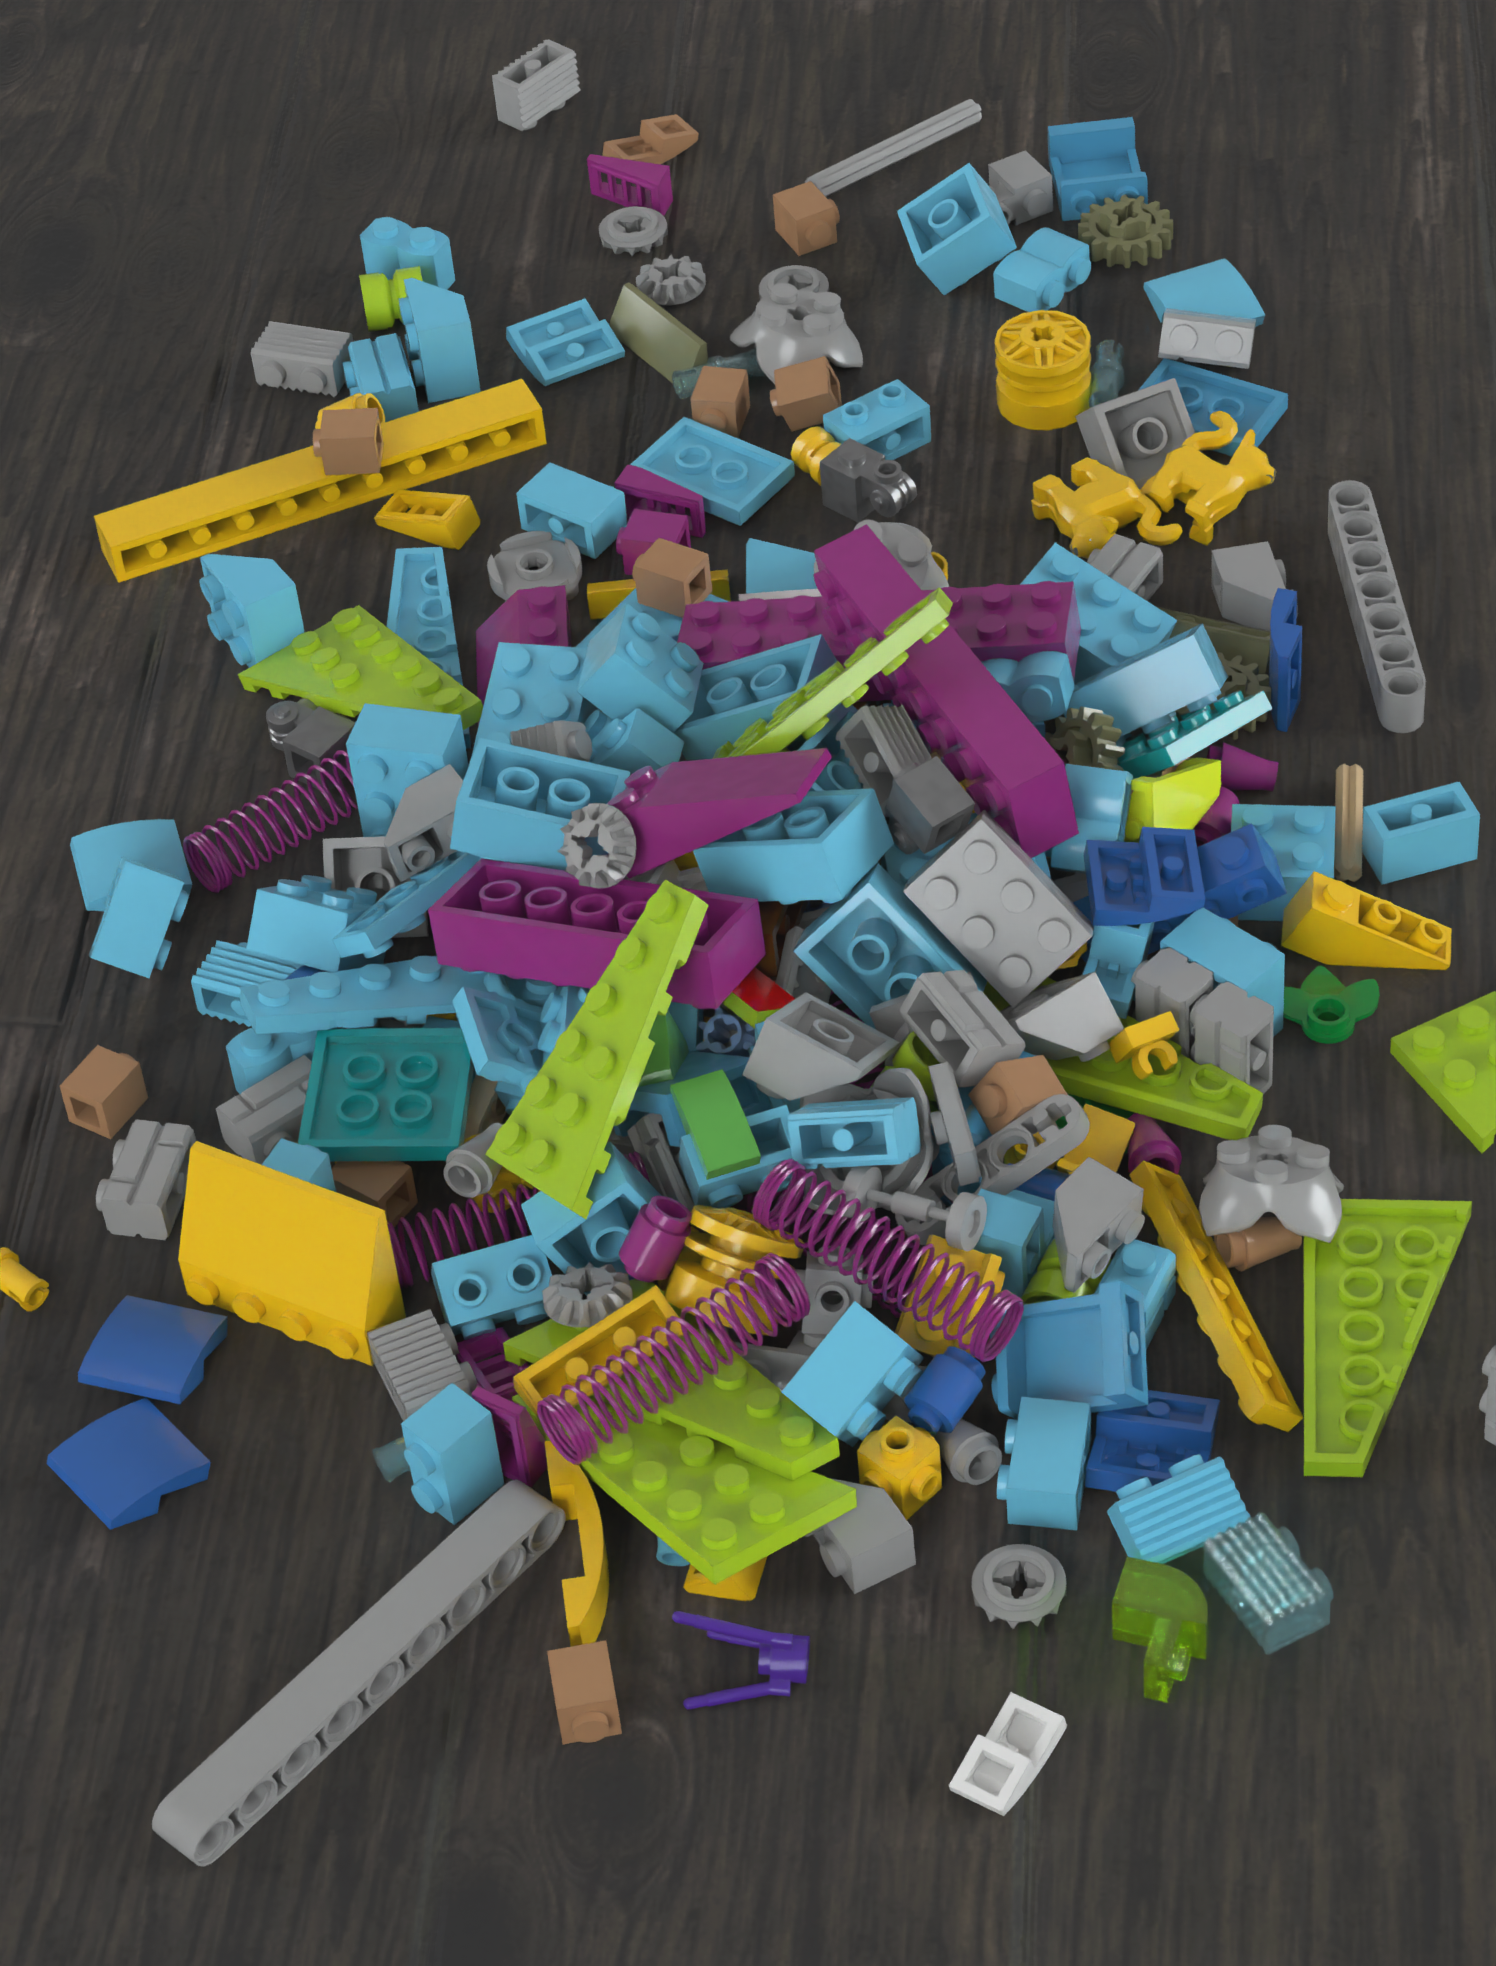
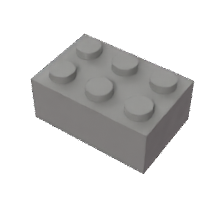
M985 809L906 882L903 890L906 896L1013 1008L1093 936L1094 926L1089 919Z

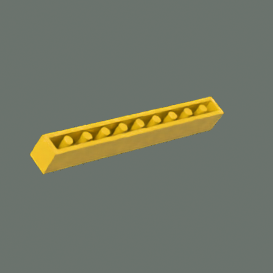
M523 379L506 383L382 423L381 430L384 447L380 473L325 475L322 457H315L313 446L95 515L94 519L101 549L118 583L394 494L397 490H406L547 444L542 408Z

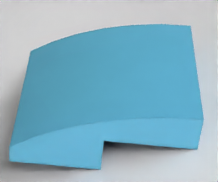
M1225 258L1144 282L1143 288L1160 323L1163 322L1166 308L1256 319V326L1263 324L1265 313L1241 274Z
M586 299L506 327V339L531 374L544 386L625 357V350L606 319L599 321Z
M155 819L118 823L87 831L71 839L70 847L86 911H105L106 906L104 903L121 857L179 877L184 881L182 890H185L190 895L192 881L174 820Z

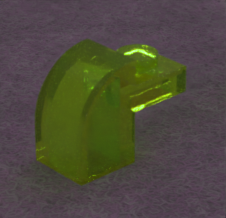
M1127 1557L1112 1601V1633L1114 1640L1148 1647L1144 1659V1698L1168 1703L1174 1680L1184 1681L1186 1678L1190 1657L1206 1660L1208 1649V1609L1205 1596L1200 1587L1182 1571L1168 1565Z

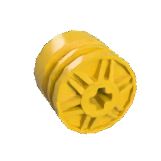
M1038 310L1013 317L998 329L995 338V366L998 371L996 391L997 405L1003 417L1012 424L1026 429L1047 431L1064 428L1077 422L1075 416L1090 408L1092 400V375L1089 370L1091 363V336L1084 323L1075 316L1060 311Z
M693 1206L690 1222L710 1234L691 1231L690 1236L686 1237L684 1245L703 1256L701 1262L690 1260L677 1261L671 1271L664 1297L669 1303L681 1310L687 1306L695 1308L698 1298L705 1297L710 1299L712 1289L716 1287L724 1289L726 1281L730 1278L739 1279L743 1269L754 1270L756 1261L766 1256V1254L773 1253L781 1257L796 1259L801 1257L803 1249L795 1245L794 1238L785 1240L781 1237L779 1230L771 1231L756 1222L753 1218V1213L729 1207ZM798 1238L799 1242L805 1244L803 1240ZM771 1269V1272H772L774 1278H775V1279H778V1280H781V1279L777 1276V1274ZM751 1273L746 1274L744 1282L759 1294L754 1275ZM730 1284L729 1291L745 1305L739 1284ZM746 1290L754 1311L763 1324L773 1331L765 1311L758 1301ZM721 1292L715 1294V1302L730 1314L725 1294ZM731 1299L734 1310L747 1332L756 1334L750 1320ZM707 1302L701 1303L700 1311L715 1323L710 1304ZM717 1310L723 1326L733 1329L728 1320ZM760 1328L762 1335L769 1336Z

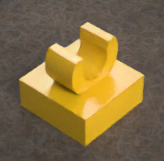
M1168 1011L1124 1028L1108 1043L1109 1049L1116 1064L1132 1058L1133 1072L1142 1080L1153 1073L1152 1066L1148 1061V1054L1157 1056L1165 1071L1171 1069L1177 1063V1053L1167 1041L1180 1029L1172 1012Z

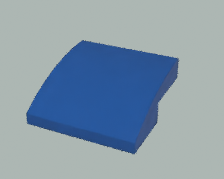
M1278 588L1273 600L1270 618L1269 687H1271L1272 706L1270 711L1277 730L1287 732L1301 701L1302 626L1296 625L1297 591Z
M1142 827L1139 843L1086 840L1083 856L1093 926H1123L1152 923L1175 918L1204 908L1205 894L1194 830Z
M127 1295L109 1315L94 1338L78 1371V1382L181 1404L204 1380V1359L227 1337V1316Z
M1148 1390L1147 1406L1098 1412L1096 1437L1086 1466L1085 1487L1116 1492L1122 1487L1145 1477H1148L1152 1486L1172 1478L1168 1469L1189 1457L1200 1454L1204 1463L1210 1461L1220 1400Z
M147 1398L114 1410L76 1432L48 1454L46 1464L111 1530L157 1514L161 1495L207 1480L211 1462Z

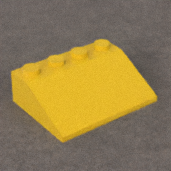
M196 1141L192 1145L189 1155L178 1256L187 1295L200 1304L215 1305L233 1312L247 1322H259L280 1330L296 1341L305 1340L329 1349L340 1358H352L372 1366L374 1362L367 1332L406 1318L385 1210Z

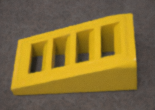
M397 490L374 517L378 526L441 547L458 550L462 548L480 526V518L470 496L459 494Z

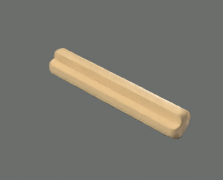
M1342 764L1336 769L1334 876L1339 881L1348 879L1355 882L1362 876L1363 769L1357 764L1352 766Z

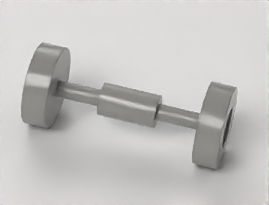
M875 1166L852 1167L843 1183L842 1189L846 1192L845 1204L852 1199L858 1198L861 1203L860 1213L870 1207L875 1209L877 1204L881 1203L891 1206L893 1213L929 1223L933 1218L945 1221V1237L950 1247L970 1251L976 1246L983 1233L987 1216V1205L982 1196L962 1192L953 1202L950 1211L937 1208L936 1202L930 1199L901 1191L895 1192L894 1195L881 1192L882 1175L880 1169ZM852 1204L843 1215L852 1218L856 1204ZM867 1213L860 1221L867 1220L871 1213Z

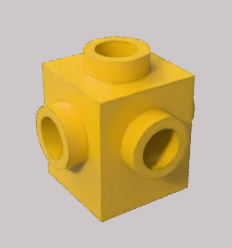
M897 1415L880 1430L870 1432L857 1450L860 1484L883 1488L906 1520L942 1489L939 1444L928 1431L921 1427L914 1428Z

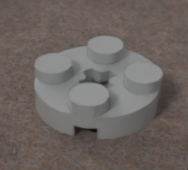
M545 531L524 532L507 538L500 544L501 552L494 558L491 553L488 559L487 568L490 586L494 593L504 599L505 602L520 589L565 585L567 600L573 599L579 592L578 583L582 578L581 555L578 547L572 540L564 537L565 543L552 540L551 532ZM538 566V570H529L531 567Z

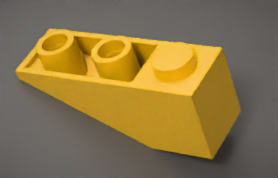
M1314 871L1284 908L1281 946L1326 965L1447 970L1451 963L1452 928Z

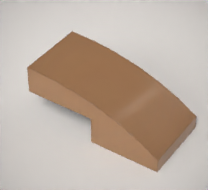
M677 114L641 120L639 136L604 142L602 156L662 164L676 157L697 142L699 133Z

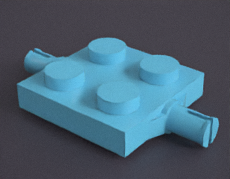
M488 972L483 978L488 992L462 986L452 1002L477 1075L490 1081H502L517 1085L524 1095L527 1085L542 1068L544 1051L538 1049V1042L546 1023L540 1021L543 1007L528 1004L515 997L510 992L506 975Z

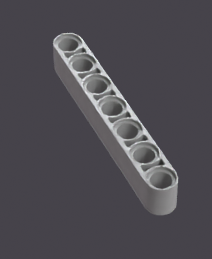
M1353 480L1341 481L1333 485L1329 490L1328 536L1379 721L1389 731L1396 733L1412 732L1421 727L1424 722L1425 675L1372 493L1369 487L1362 482Z

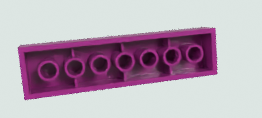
M867 524L814 550L819 570L813 574L814 581L820 594L828 604V607L823 609L825 621L835 636L842 634L845 637L851 655L859 645L870 637L876 638L878 642H881L887 637L883 633L884 630L896 618L926 597ZM950 624L929 643L925 644L920 638L905 651L909 655L908 659L891 674L885 676L879 671L872 677L873 683L881 694L889 692L896 707L904 706L929 754L937 752L941 757V762L955 779L964 786L965 791L975 802L973 810L976 814L979 815L985 809L1030 858L1079 834L1064 761Z
M1043 581L1037 584H993L987 587L941 588L953 602L949 616L945 619L981 662L996 658L1011 659L1019 662L1024 657L1037 652H1061L1068 655L1074 681L1081 625L1073 581ZM922 590V591H923V593H924L926 596H928L930 593H932V592L935 591V590ZM801 595L783 599L763 600L752 598L745 601H703L697 604H686L677 643H685L696 652L699 660L704 663L702 670L820 634L823 635L836 660L844 668H846L844 666L845 661L851 656L845 637L842 634L835 636L825 621L823 609L827 608L828 604L822 596L811 597ZM872 678L865 682L869 687L868 691L856 702L892 700V696L889 692L881 694L873 683Z

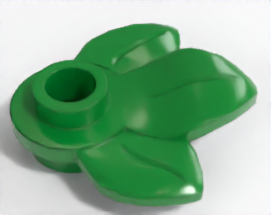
M1322 965L1317 966L1306 977L1300 989L1284 986L1283 1017L1301 1024L1304 1033L1316 1042L1333 1044L1344 1041L1352 1035L1356 1022L1371 1016L1377 1009L1380 998L1378 983L1375 979H1366L1345 987L1327 968Z

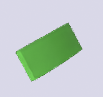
M723 1069L670 1085V1092L686 1135L690 1134L707 1180L760 1164L761 1154Z

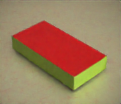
M754 967L722 1003L755 1029V1024L764 1022L766 1018L796 998Z

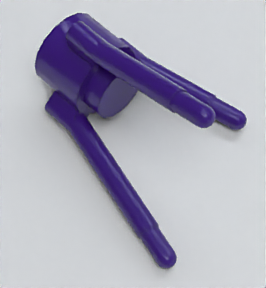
M682 1611L673 1613L672 1619L674 1622L706 1630L707 1636L711 1639L758 1648V1674L770 1675V1681L688 1697L683 1702L686 1709L710 1707L767 1695L790 1697L791 1683H807L810 1636L770 1632Z

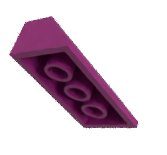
M565 585L540 586L517 590L476 630L477 697L482 701L483 706L499 642L572 647Z

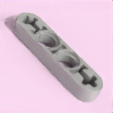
M1065 1094L1053 1095L977 1145L975 1149L982 1180L979 1188L972 1194L977 1195L980 1189H985L1001 1195H1007L1080 1145L1089 1132L1090 1122L1079 1103L1072 1096ZM1065 1116L1068 1124L1059 1130L1055 1121ZM1038 1131L1045 1140L1042 1144H1039L1033 1136ZM1021 1143L1028 1145L1027 1153L1020 1162L1012 1165L1003 1164V1157L1011 1146ZM952 1162L924 1181L913 1195L936 1202L937 1208L950 1211L951 1206L946 1208V1205L940 1198L945 1195L953 1204L958 1196L959 1180L954 1163ZM895 1213L898 1226L902 1225L904 1227L905 1234L908 1237L917 1234L920 1238V1245H926L929 1235L945 1237V1221L933 1218L929 1223L924 1222L920 1224V1220Z

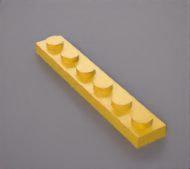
M1143 1160L1129 1175L1134 1184L1144 1189L1142 1210L1151 1218L1159 1234L1157 1237L1159 1246L1169 1249L1176 1254V1270L1179 1274L1177 1282L1181 1289L1190 1296L1199 1314L1197 1322L1205 1334L1211 1338L1219 1355L1217 1358L1218 1365L1231 1379L1240 1397L1238 1399L1240 1409L1247 1418L1258 1425L1267 1424L1289 1432L1303 1419V1416L1212 1237H1207L1200 1213L1181 1176Z

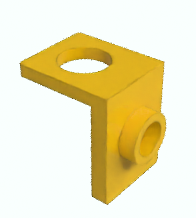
M1085 1104L1083 1110L1090 1122L1089 1132L1080 1145L1064 1155L1063 1158L1058 1159L1057 1169L1060 1172L1072 1174L1090 1157L1117 1173L1134 1131L1135 1123L1092 1105Z

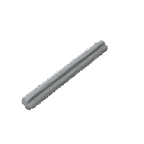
M973 99L965 100L807 177L805 183L811 181L827 197L980 122L982 119L980 111L982 109Z

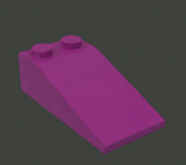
M821 748L672 762L655 771L651 766H645L637 770L624 781L627 786L625 790L607 803L619 809L628 818L635 833L636 855L627 877L631 879L801 803L832 758L828 749Z

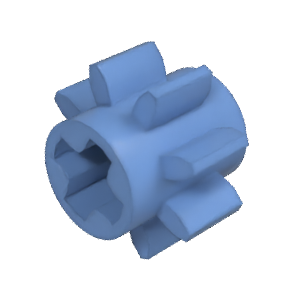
M719 1006L715 1009L716 1016L712 1017L707 1023H698V1026L704 1030V1041L696 1046L699 1052L750 1057L748 1047L755 1045V1029L746 1024L735 1013L731 1016L724 1008ZM734 1029L738 1032L730 1037L729 1031ZM730 1040L732 1046L725 1047L723 1044Z

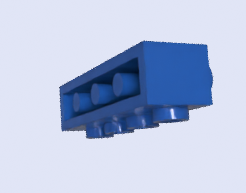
M1252 823L1197 847L1205 894L1204 908L1217 916L1230 919L1287 894L1275 853ZM1089 895L1072 902L1092 923ZM1195 911L1155 922L1148 954L1159 950L1160 941ZM1092 937L1087 941V951L1080 956L1086 963L1090 954Z

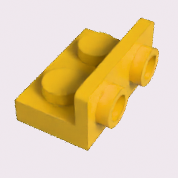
M929 1235L926 1245L930 1243L934 1245L935 1253L933 1260L943 1253H948L950 1261L947 1271L952 1265L962 1262L965 1266L962 1280L968 1274L977 1271L980 1275L977 1290L982 1284L992 1280L995 1284L992 1299L1001 1292L1005 1279V1272L999 1271L1002 1257L992 1253L984 1254L974 1249L964 1251L953 1248L947 1244L946 1239L936 1235ZM930 1249L926 1250L921 1256L913 1282L923 1269ZM945 1258L934 1267L928 1276L918 1301L935 1283L942 1270ZM960 1267L950 1275L944 1284L934 1309L950 1292L957 1279ZM975 1277L970 1279L958 1295L949 1319L965 1301ZM990 1286L981 1293L974 1303L964 1328L980 1310L988 1295ZM917 1287L907 1296L904 1307L909 1308L912 1306ZM932 1296L917 1308V1315L920 1317L927 1315ZM947 1305L937 1315L932 1317L933 1325H942ZM912 1311L901 1313L895 1334L916 1351L934 1357L936 1354H943L949 1346L960 1348L958 1339L948 1341L944 1338L943 1330L932 1331L929 1329L928 1321H916ZM963 1313L947 1327V1333L951 1336L958 1333ZM976 1324L962 1336L964 1344H970ZM970 1349L964 1350L970 1354Z

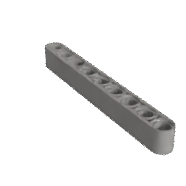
M512 1480L502 1486L171 1791L160 1803L152 1821L154 1832L197 1866L204 1867L210 1865L220 1858L551 1547L563 1529L565 1523L564 1510L522 1481Z

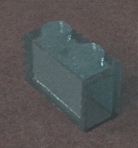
M1259 1512L1254 1518L1249 1517L1244 1523L1239 1522L1234 1528L1228 1527L1224 1533L1218 1532L1214 1538L1208 1537L1204 1542V1573L1206 1578L1211 1581L1214 1588H1217L1219 1595L1224 1597L1226 1604H1229L1232 1612L1237 1614L1239 1621H1243L1245 1628L1250 1630L1252 1637L1256 1638L1258 1645L1263 1647L1265 1654L1270 1655L1330 1624V1601L1333 1599V1590L1328 1578L1319 1568L1315 1567L1310 1570L1300 1558V1550L1292 1533L1284 1526L1277 1529L1265 1513Z

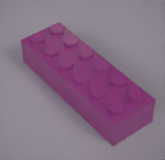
M481 858L428 909L438 964L459 967L468 972L484 971L503 974L512 979L527 978L551 982L556 986L571 985L591 989L597 984L614 958L620 943L627 938L644 912L648 900L657 892L661 885L623 879L616 885L608 888H593L579 885V880L574 875L564 872V870ZM683 888L708 904V908L687 962L679 969L674 970L666 992L673 997L671 1002L689 1004L697 1009H717L766 955L758 899Z

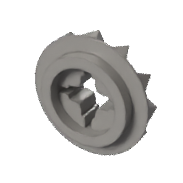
M638 206L626 207L610 213L601 221L599 235L603 247L612 248L615 254L629 252L633 256L635 252L639 251L649 253L651 247L663 245V237L668 235L667 221L660 212L654 209Z
M670 255L668 259L654 258L652 265L646 264L641 266L640 275L636 277V285L640 291L657 304L676 305L696 298L705 288L706 277L701 263L691 262L689 256L674 259Z
M801 265L785 266L773 270L759 284L760 300L764 296L771 294V287L777 283H788L795 286L797 290L815 293L829 291L828 279L821 271Z
M590 803L582 809L572 811V819L566 826L560 829L564 833V843L558 852L565 856L567 867L564 872L574 875L579 880V885L608 888L616 885L626 877L635 860L636 837L630 821L619 809L604 803ZM598 836V844L604 847L603 850L610 854L592 856L593 849L584 841L585 837Z
M589 1262L585 1268L579 1269L568 1266L565 1275L556 1274L550 1276L549 1286L542 1290L543 1304L547 1315L554 1321L571 1327H592L633 1300V1291L628 1274L616 1272L612 1264L596 1268ZM591 1291V1293L587 1295V1299L583 1300L582 1295L584 1294V1292Z
M1026 1544L1007 1545L988 1553L977 1564L971 1582L975 1606L982 1607L985 1610L990 1622L997 1619L1006 1620L1012 1629L1019 1622L1031 1621L1038 1627L1043 1616L1048 1613H1058L1060 1602L1067 1592L1066 1575L1060 1562L1046 1550ZM1020 1573H1024L1028 1589L1024 1590L1023 1596L1015 1599L1012 1596L1011 1588H1014L1016 1581H1019Z

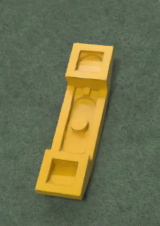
M545 1441L552 1501L564 1510L565 1521L578 1519L585 1572L583 1577L562 1579L570 1645L572 1647L594 1643L603 1624L609 1594L608 1559L600 1511L594 1492L580 1466L567 1461L551 1441Z

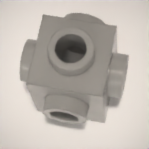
M840 1246L827 1255L830 1261L836 1262L838 1260ZM823 1247L817 1253L823 1252ZM845 1248L843 1257L850 1251V1249ZM807 1251L806 1270L795 1269V1272L804 1284L811 1304L809 1315L805 1316L802 1322V1333L827 1335L854 1301L863 1308L872 1307V1293L869 1292L868 1283L858 1285L854 1282L853 1274L848 1276L840 1274L838 1265L833 1267L827 1266L823 1256L814 1258ZM853 1254L850 1259L842 1263L843 1269L846 1271L852 1270L856 1254ZM863 1255L860 1257L858 1266L863 1262ZM863 1269L857 1272L859 1279H867L868 1274H863Z

